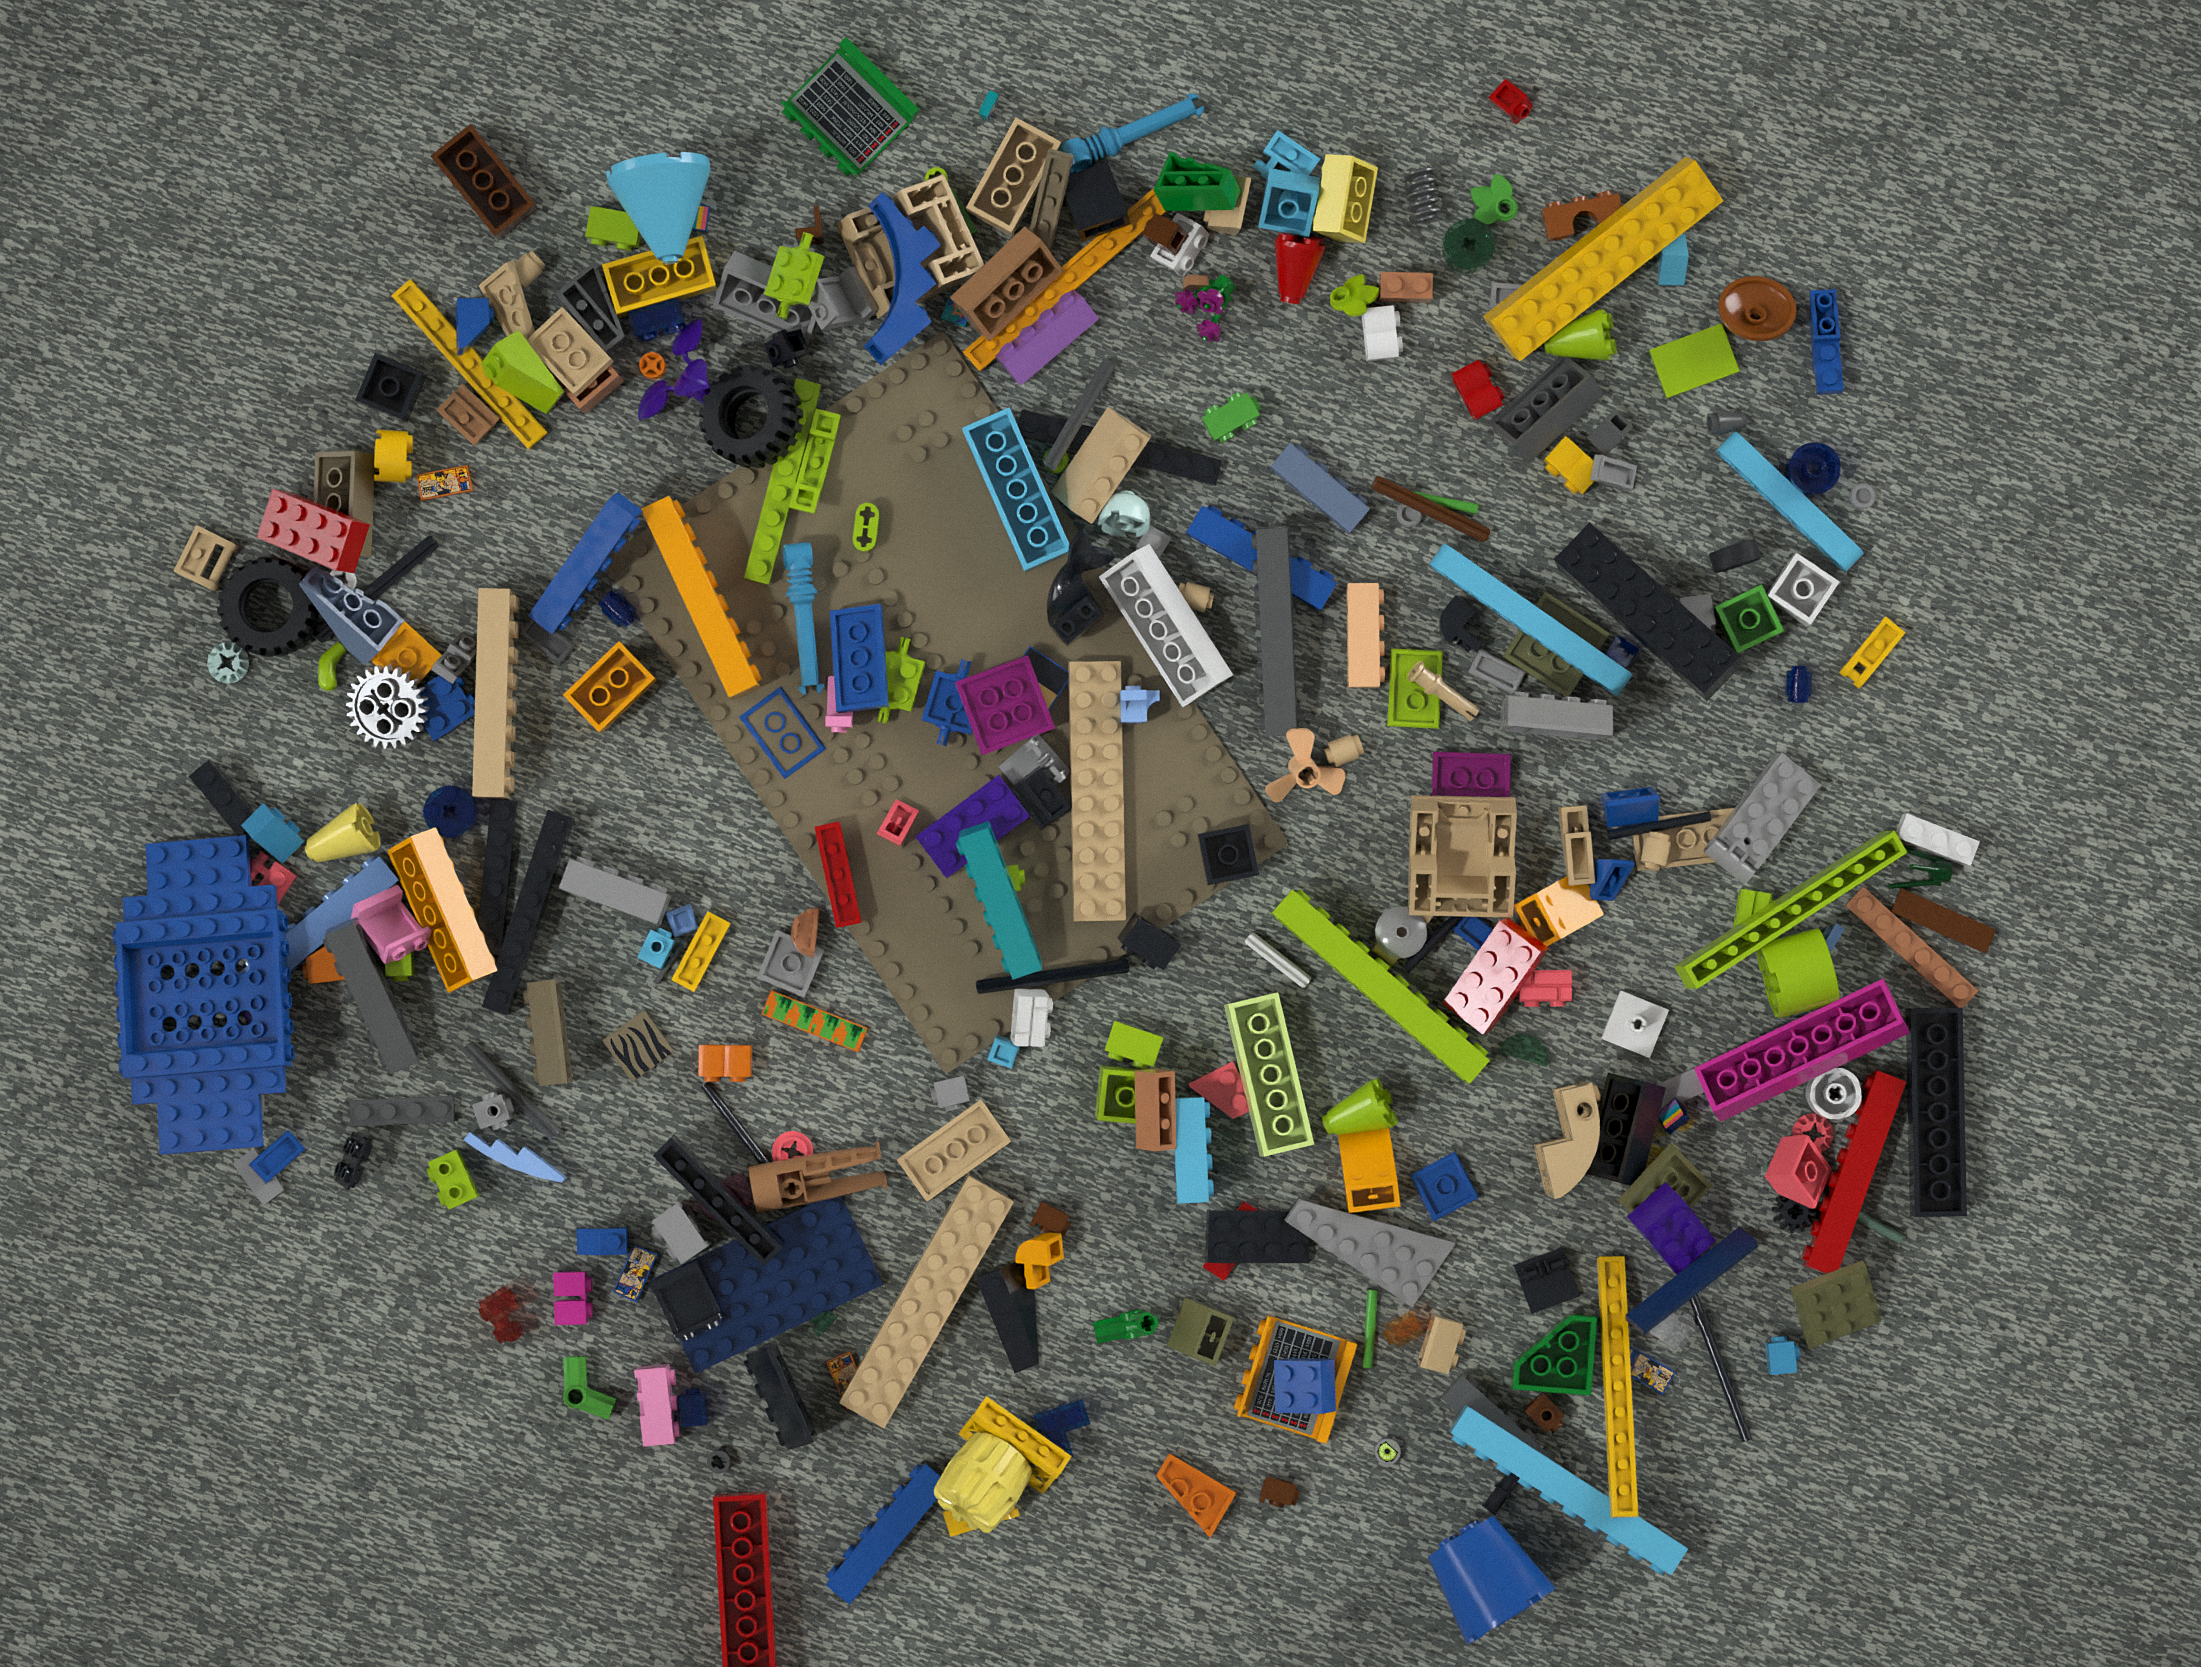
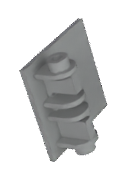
M1039 734L1031 737L998 766L1014 785L1019 783L1022 778L1038 766H1041L1054 785L1062 782L1070 773V769Z

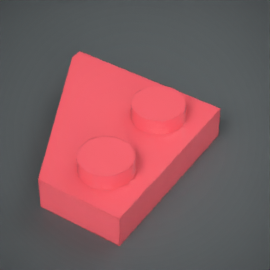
M1233 1061L1188 1084L1190 1088L1232 1119L1249 1112L1241 1076Z

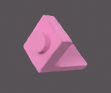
M829 676L825 727L831 728L833 733H847V728L853 729V712H836L834 676Z

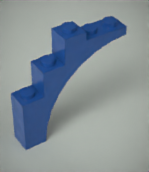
M884 192L878 195L868 207L880 222L890 245L894 262V289L892 301L884 321L878 331L864 345L880 366L932 322L926 310L916 304V301L936 284L930 271L923 268L920 263L941 246L936 235L925 226L916 231L911 220L902 215L897 209L894 200L886 196Z

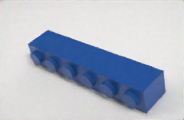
M619 492L610 497L528 616L552 635L559 629L564 631L572 621V618L569 617L574 610L577 612L586 601L583 596L587 590L591 592L598 584L599 579L597 576L601 571L604 573L612 564L611 556L613 553H618L626 544L627 540L624 538L627 533H633L641 521L638 518L643 511Z
M1208 505L1207 508L1201 506L1186 535L1253 573V560H1257V549H1252V534L1244 530L1243 527L1245 525L1238 520L1231 518L1228 521L1221 516L1222 512L1211 505ZM1290 556L1292 596L1321 611L1337 584L1332 581L1334 576L1322 569L1318 573L1310 568L1312 564L1302 557L1298 556L1296 560Z
M927 1462L923 1466L918 1463L908 1475L912 1478L906 1486L901 1484L892 1494L895 1500L891 1505L884 1504L875 1515L879 1518L873 1526L868 1524L859 1534L862 1540L855 1547L851 1544L842 1555L845 1560L840 1567L835 1564L826 1574V1577L829 1579L826 1582V1586L850 1605L936 1501L934 1487L942 1474Z

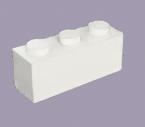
M1902 814L1896 830L1901 842L1963 866H1971L1980 842L1910 814Z

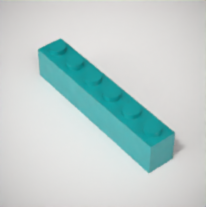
M989 821L959 831V840L956 841V845L960 855H965L968 864H965L969 879L974 878L977 885L974 888L976 898L979 903L983 902L986 911H983L986 924L987 926L992 925L995 932L992 935V939L996 949H1001L1004 958H1001L1005 973L1010 972L1012 979H1016L1042 970L1043 962Z

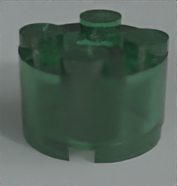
M1476 218L1462 219L1455 222L1449 227L1442 241V256L1445 263L1452 270L1465 274H1473L1482 270L1489 263L1495 250V239L1492 231L1486 224ZM1464 241L1468 244L1471 242L1474 244L1472 252L1469 249L1464 250L1462 248L1465 244Z

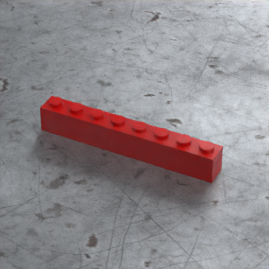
M1873 1071L1871 1075L1868 1074L1863 1083L1865 1093L1858 1109L1854 1112L1857 1114L1855 1121L1849 1124L1845 1133V1137L1848 1138L1845 1148L1841 1147L1837 1155L1836 1162H1839L1837 1171H1833L1828 1180V1186L1830 1187L1828 1196H1823L1819 1205V1210L1822 1211L1819 1221H1814L1810 1231V1235L1813 1236L1811 1243L1806 1245L1802 1252L1803 1267L1824 1275L1840 1268L1906 1081L1880 1071Z

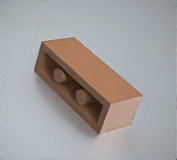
M1157 1068L1135 1071L1136 1149L1150 1151L1176 1149L1175 1071Z

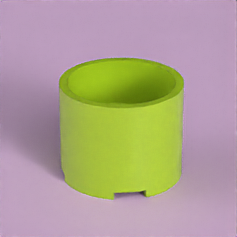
M1819 928L1774 939L1756 951L1760 972L1762 971L1766 987L1765 993L1775 1017L1780 1019L1822 1008L1839 1000V988L1833 962L1826 941Z

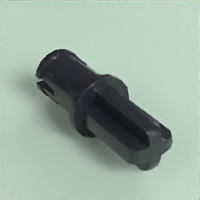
M1512 1472L1509 1476L1505 1474L1499 1484L1495 1483L1494 1486L1496 1488L1482 1506L1493 1515H1496L1506 1499L1512 1497L1511 1492L1517 1486V1481L1520 1477Z

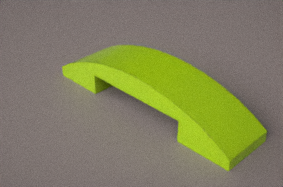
M820 409L815 410L789 508L815 514L830 463L841 415Z

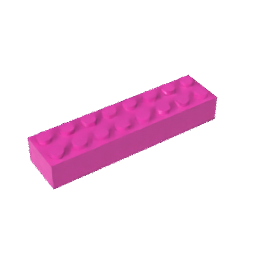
M1881 979L1695 1067L1694 1070L1713 1113L1722 1122L1910 1032L1884 979Z

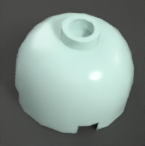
M1120 491V493H1116L1109 498L1099 513L1098 526L1101 524L1102 531L1113 536L1127 537L1124 532L1136 533V537L1146 534L1149 530L1150 512L1146 502L1132 491Z

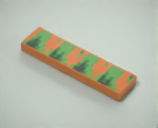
M772 990L762 1012L764 1016L856 1052H859L868 1029Z

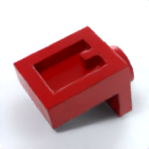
M1507 79L1488 97L1490 102L1506 113L1514 124H1518L1522 119H1525L1533 107L1528 96Z

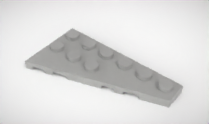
M1298 1199L1284 1220L1411 1307L1414 1306L1456 1244L1450 1240L1336 1210L1302 1199Z

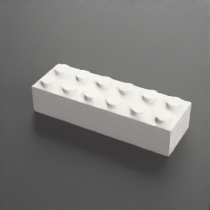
M1150 544L1131 553L1099 576L1182 707L1199 699L1233 676V673Z

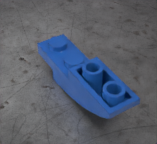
M1836 289L1811 290L1809 292L1810 334L1816 394H1842L1844 388L1839 345L1840 328Z

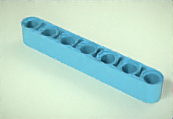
M1734 431L1716 450L1721 458L1840 570L1846 573L1864 554L1841 529L1737 432Z

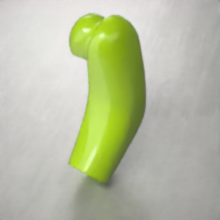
M339 642L330 647L319 659L318 683L323 690L328 692L335 690L337 687L336 666L347 652Z

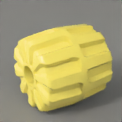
M977 1432L952 1457L934 1487V1496L938 1499V1503L944 1510L951 1511L952 1517L958 1522L965 1521L969 1528L975 1531L979 1528L982 1532L989 1533L999 1525L1016 1505L1031 1479L1032 1469L1020 1452L1009 1443L992 1434Z

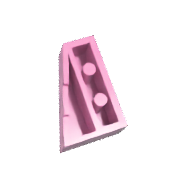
M670 1364L637 1367L634 1370V1374L638 1380L639 1392H637V1399L640 1403L643 1447L675 1444L676 1437H680L679 1421L675 1422L674 1411H678L677 1395L672 1396L671 1386L676 1385L675 1370H670Z

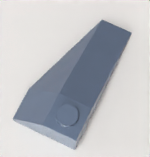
M315 566L299 583L343 646L364 665L383 648L404 622L386 603L378 599L373 601L364 596V592L357 588L352 590L346 587L340 579Z

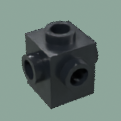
M786 329L772 334L773 339L764 343L773 368L781 365L785 369L799 364L798 359L810 353L801 329L787 332Z

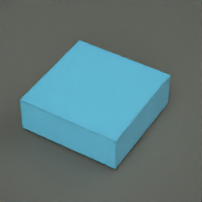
M996 1035L987 1060L1012 1069L1020 1046L1014 1045L1011 1039Z

